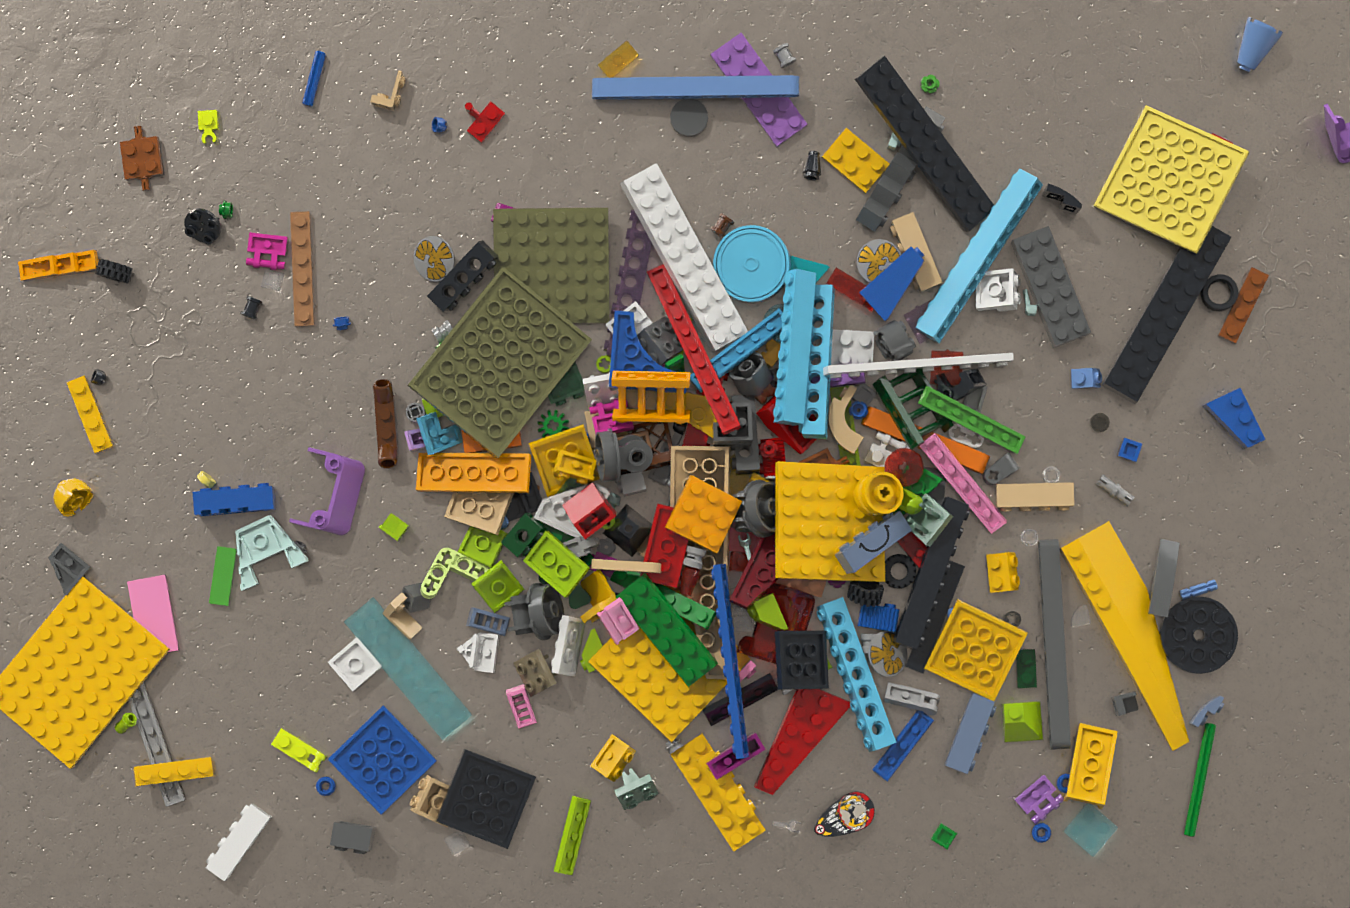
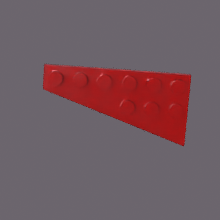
M797 689L754 787L773 795L850 708V701L821 689Z

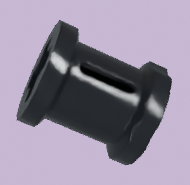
M247 296L246 305L240 314L256 320V313L263 302Z

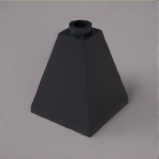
M625 504L615 517V524L610 529H605L602 534L610 538L617 546L633 557L639 546L650 534L652 524L628 504ZM631 525L632 531L627 532L625 526Z

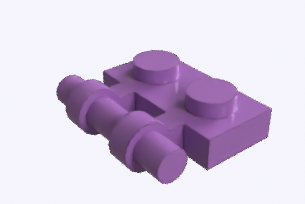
M1042 775L1014 800L1026 814L1032 810L1036 813L1031 818L1032 822L1036 825L1040 820H1045L1047 818L1046 815L1053 809L1059 808V804L1064 801V798L1061 794L1055 798L1052 797L1051 794L1057 789L1045 775ZM1047 799L1049 803L1040 809L1038 805Z

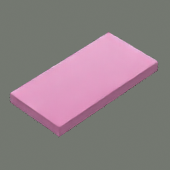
M166 575L128 581L133 618L169 647L170 650L168 652L179 651Z

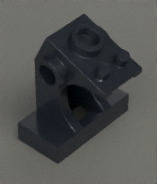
M978 368L961 372L959 374L961 381L957 386L952 385L944 373L937 374V379H934V383L938 384L936 391L956 401L987 385Z

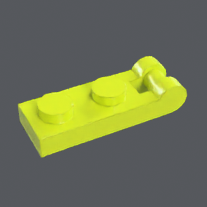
M283 728L280 729L271 744L316 773L320 769V763L325 761L327 757ZM311 754L315 756L313 762L308 760Z

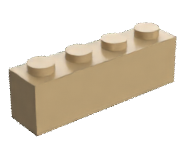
M912 212L892 220V226L889 228L892 236L898 239L899 244H897V248L901 255L911 246L914 249L918 247L924 254L922 257L924 263L912 281L914 289H918L922 293L941 285L943 282L914 213Z
M1074 483L995 485V507L1000 508V512H1010L1012 508H1019L1020 511H1031L1032 507H1039V511H1050V507H1058V510L1062 511L1070 510L1069 507L1074 506Z

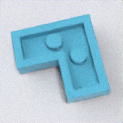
M436 412L416 418L428 455L463 442L460 429L455 424L441 429Z

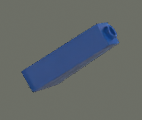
M912 246L908 248L859 292L884 321L890 318L924 263L922 259L924 254L918 247L915 249Z

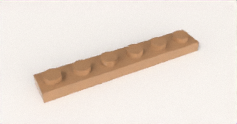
M290 212L295 327L314 326L310 212Z

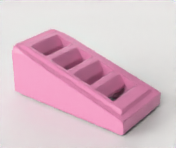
M522 684L507 689L506 695L518 729L537 723L525 685ZM520 693L523 694V695L518 696V697H515V698L512 697V696L517 695V694H520ZM525 700V703L515 706L516 702ZM528 708V710L520 713L517 712L518 710ZM530 715V718L520 721L521 717Z

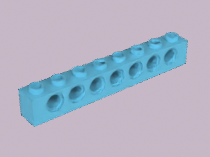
M815 285L804 424L799 425V432H802L804 438L827 439L830 375H824L823 368L831 365L835 299L833 285ZM817 303H824V306L821 309L815 308V305ZM823 321L821 327H814L815 322ZM815 340H822L821 345L813 346ZM821 358V362L818 365H813V359ZM813 377H820V381L818 383H811ZM813 395L819 396V400L814 403L810 402V398ZM812 414H818L816 421H809V417Z
M842 597L817 606V617L822 621L824 630H826V639L831 646L830 652L837 662V671L842 676L843 687L849 695L850 707L857 717V726L862 731L865 747L869 752L896 743L844 598ZM833 616L837 619V625L832 622ZM839 635L843 636V643L839 641ZM846 653L850 655V662L846 660ZM853 671L857 674L856 680L852 677ZM859 689L864 693L863 698L859 696ZM866 707L870 710V716L865 712ZM873 725L877 728L876 734L872 731Z

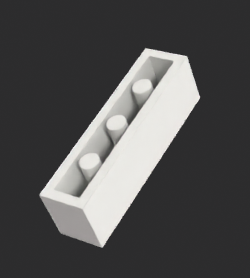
M255 804L244 807L240 813L242 817L239 822L235 821L231 825L229 836L221 839L217 845L219 850L216 854L212 853L206 861L208 863L206 869L223 881L228 880L272 818Z

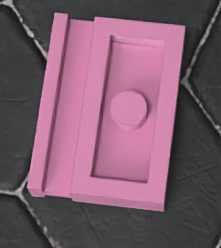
M620 597L606 606L602 612L597 613L616 645L622 639L625 640L639 630L638 625Z

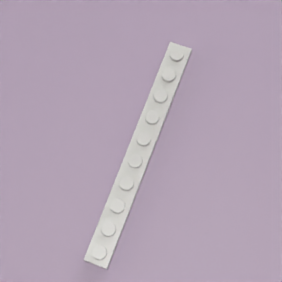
M1013 353L830 365L823 368V374L830 375V378L842 377L841 374L857 377L860 376V373L867 372V376L879 375L880 371H886V374H896L897 370H904V373L916 372V369H923V372L934 371V368L941 367V370H952L953 366H959L960 369H969L971 365L985 368L993 363L1000 367L1007 366L1008 362L1013 361L1014 358Z

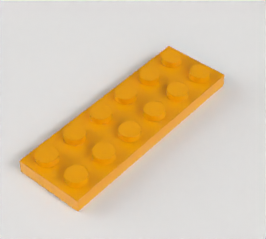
M419 453L416 491L529 493L531 454L502 453L499 458H496L491 453H434L432 455Z

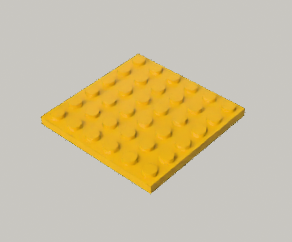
M775 462V578L885 582V551L855 573L846 574L835 556L840 551V546L847 542L850 544L854 541L853 537L860 532L865 533L869 530L867 528L869 525L883 520V515L869 516L858 509L854 501V490L861 478L877 472H885V467Z
M666 586L676 591L677 593L685 596L678 588ZM681 617L696 635L693 622ZM638 625L639 630L625 640L619 641L618 645L610 638L588 663L665 738L672 742L727 685V678L706 679V676L703 675L688 687ZM736 645L738 669L740 671L751 658Z

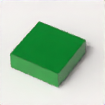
M940 823L931 840L948 850L958 833Z

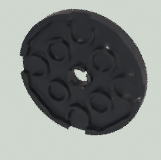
M1191 597L1176 603L1169 610L1168 617H1164L1161 624L1160 640L1165 655L1176 667L1189 673L1204 674L1221 668L1230 660L1237 646L1238 629L1234 617L1223 604L1207 597ZM1196 630H1201L1204 633V638L1201 641L1194 638L1193 634Z

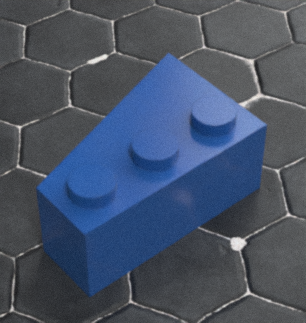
M1241 388L1203 405L1244 449L1266 440Z

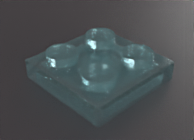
M1087 803L1063 832L1094 857L1118 827L1093 805Z

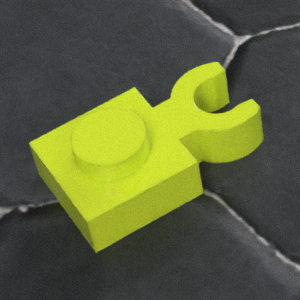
M217 110L198 111L199 131H204L201 138L204 144H206L208 136L213 138V143L217 142V137L213 133V130H219Z

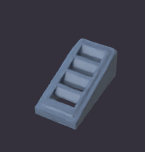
M471 607L466 626L505 636L510 617ZM476 613H479L477 624H474ZM484 615H487L485 625L481 626ZM494 617L495 619L492 628H489L491 618ZM499 619H502L500 631L496 630Z

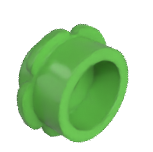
M934 75L924 76L921 80V88L924 92L934 93L940 85L939 80Z

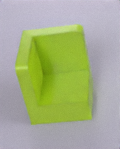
M392 513L379 526L381 530L398 542L410 527Z

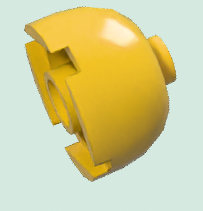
M76 478L63 480L57 485L54 492V504L63 516L75 515L74 511L79 508L82 511L90 503L93 497L92 490L82 480Z

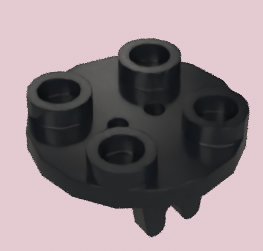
M201 208L193 209L188 212L184 219L185 234L199 242L211 244L221 233L220 218H217L208 210Z

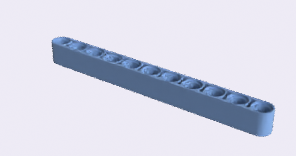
M794 75L592 79V99L780 98L799 96V76Z

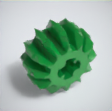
M548 410L547 414L549 417L546 418L542 414L541 418L545 421L537 422L538 425L544 426L538 429L539 433L545 431L542 438L570 429L563 426L569 423L568 419L561 421L565 417L564 413L557 417L558 410L554 411V416ZM552 421L555 424H559V427L556 426L557 430L555 431L552 428L548 429V425H551L550 422Z

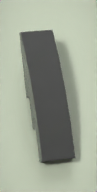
M1160 539L1148 614L1168 617L1178 560L1179 542Z

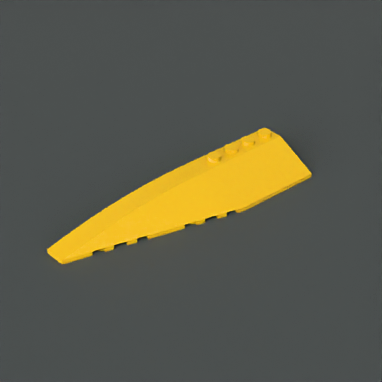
M1108 521L1061 547L1060 553L1171 750L1174 751L1188 743L1189 738L1166 655L1161 645L1154 615L1148 614L1150 605L1148 590Z

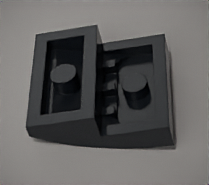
M1048 184L1045 187L1042 197L1060 201L1059 209L1075 214L1081 210L1082 204L1067 191L1052 184Z
M530 472L529 493L513 494L506 513L509 522L521 518L525 513L536 512L542 501L532 472Z

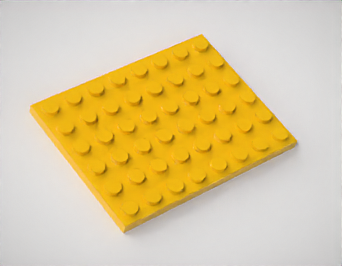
M82 576L0 674V710L68 768L72 769L168 653L170 648Z

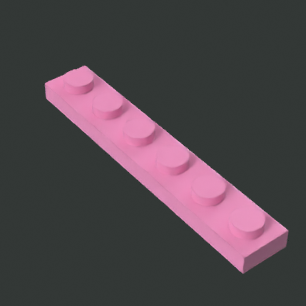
M936 433L920 444V448L965 503L969 504L970 509L991 534L1007 523L1004 516Z

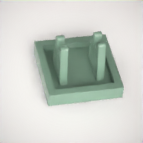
M925 493L922 497L923 502L919 504L923 509L915 515L909 514L905 520L911 527V532L930 547L954 516L929 494Z
M632 768L629 769V775L622 772L624 786L614 791L624 810L633 809L638 803L650 801L659 794L650 774L639 778Z

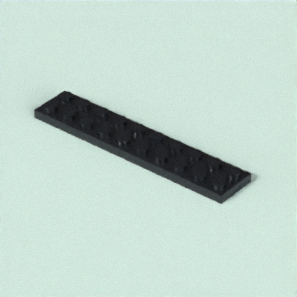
M886 56L880 57L854 80L965 231H971L990 214L994 204Z

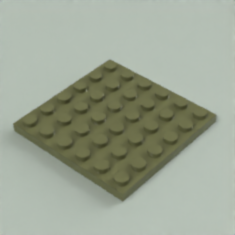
M608 208L493 209L494 252L499 256L495 260L497 264L494 266V277L502 267L506 268L572 323H608L610 321Z

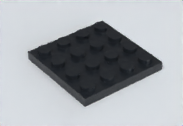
M464 749L436 822L508 849L536 776Z

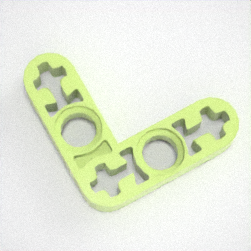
M443 548L436 556L421 585V595L427 599L434 598L450 570L474 582L479 578L478 573L480 571L485 573L489 569L485 565L451 548ZM449 554V559L446 560L445 565H442L443 556ZM464 561L468 563L469 568L461 570L458 564ZM472 566H474V571L470 574ZM435 569H440L443 572V576L437 578L432 572ZM431 581L435 582L432 588L433 591H430L429 593L426 592V589L430 586Z

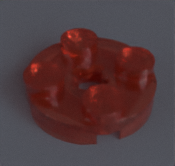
M897 449L885 461V472L891 473L898 478L902 487L917 483L923 475L924 464L921 455L912 449ZM903 462H906L909 466V470H906V473H903V470L899 468L900 465H903Z

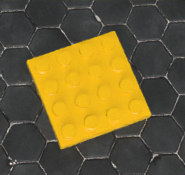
M957 599L924 669L995 701L1028 632Z

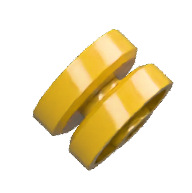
M877 472L861 478L854 490V501L858 509L869 516L889 514L897 510L903 500V487L899 479L888 472Z

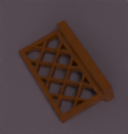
M644 422L633 425L634 430H630L632 433L643 428L648 430L649 435L653 434L659 438L651 449L652 453L656 452L658 454L653 455L650 466L642 472L671 465V446L673 444L668 422ZM663 423L665 430L659 436L653 432V429L657 424ZM661 441L666 442L669 447V451L662 453L656 449ZM621 469V475L632 473L627 469Z

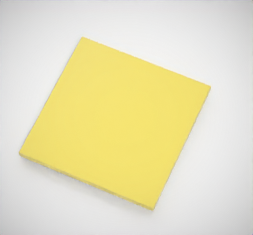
M1146 105L1102 188L1094 207L1197 254L1244 165L1249 151Z

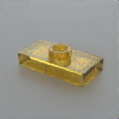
M625 41L601 61L598 67L608 78H613L639 57V54L628 41Z

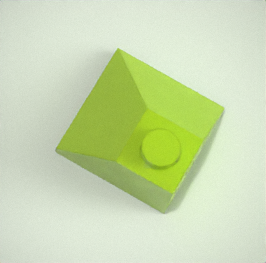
M1040 701L1002 704L1004 742L1043 740Z

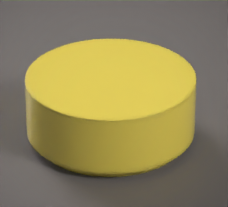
M204 471L197 475L199 481L208 488H213L216 484V481Z

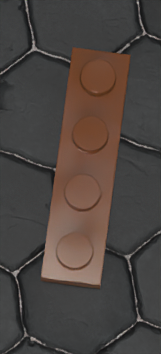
M1253 267L1250 268L1238 293V298L1235 304L1232 305L1218 334L1219 337L1233 344L1237 343L1269 277L1268 274Z

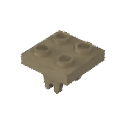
M540 649L513 663L530 697L557 684L554 676L558 674L551 672L545 660L549 656L548 654L543 656Z

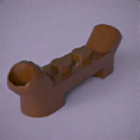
M380 379L373 383L378 464L381 468L390 469L394 468L398 462L395 398L392 382L387 379Z

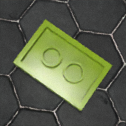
M549 531L544 532L523 560L564 598L571 594L590 569L586 563Z

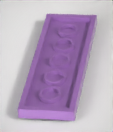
M742 33L710 54L725 76H773ZM788 97L741 98L776 147L808 125Z

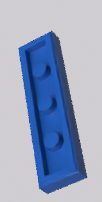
M917 710L896 737V743L890 745L872 770L888 782L934 720L923 711Z

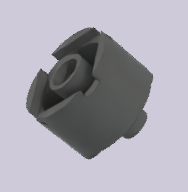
M893 320L873 332L874 335L877 334L878 339L875 341L885 359L890 358L892 361H900L911 355L916 347L914 340L906 334L905 331L907 329L902 321L897 322Z
M754 352L729 371L730 378L738 392L742 395L760 396L774 379L766 361L758 352Z

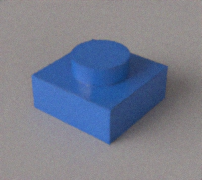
M1123 438L1118 457L1137 462L1142 443Z

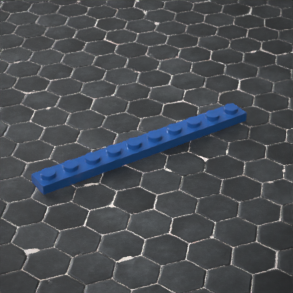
M726 564L713 565L711 575L716 586L714 589V598L718 603L716 616L720 620L718 633L723 645L721 647V656L725 661L723 674L727 678L725 692L727 697H729L730 703L728 705V714L732 720L730 732L734 736L732 750L733 754L736 755V759L749 757L729 585Z

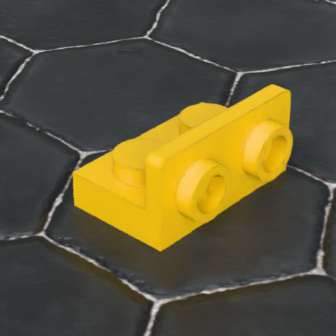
M612 734L590 766L609 780L615 782L616 779L621 777L627 763L632 761L636 750Z

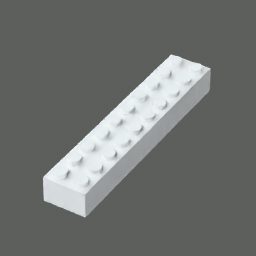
M657 163L621 182L620 185L710 351H716L748 332Z

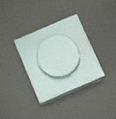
M892 133L887 149L894 151L896 146L900 147L901 142Z

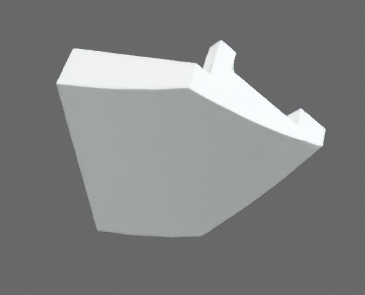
M482 632L474 634L471 639L460 645L457 650L464 656L470 668H473L475 671L495 673L500 635Z

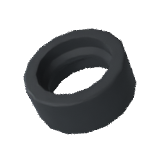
M1217 274L1211 276L1206 281L1200 296L1207 308L1213 311H1224L1235 304L1238 298V287L1231 277ZM1215 282H1223L1230 288V298L1223 304H1216L1209 298L1208 290Z

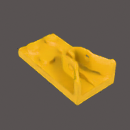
M1082 723L1079 724L1064 801L1067 802L1071 799L1097 805L1099 809L1104 807L1118 731Z

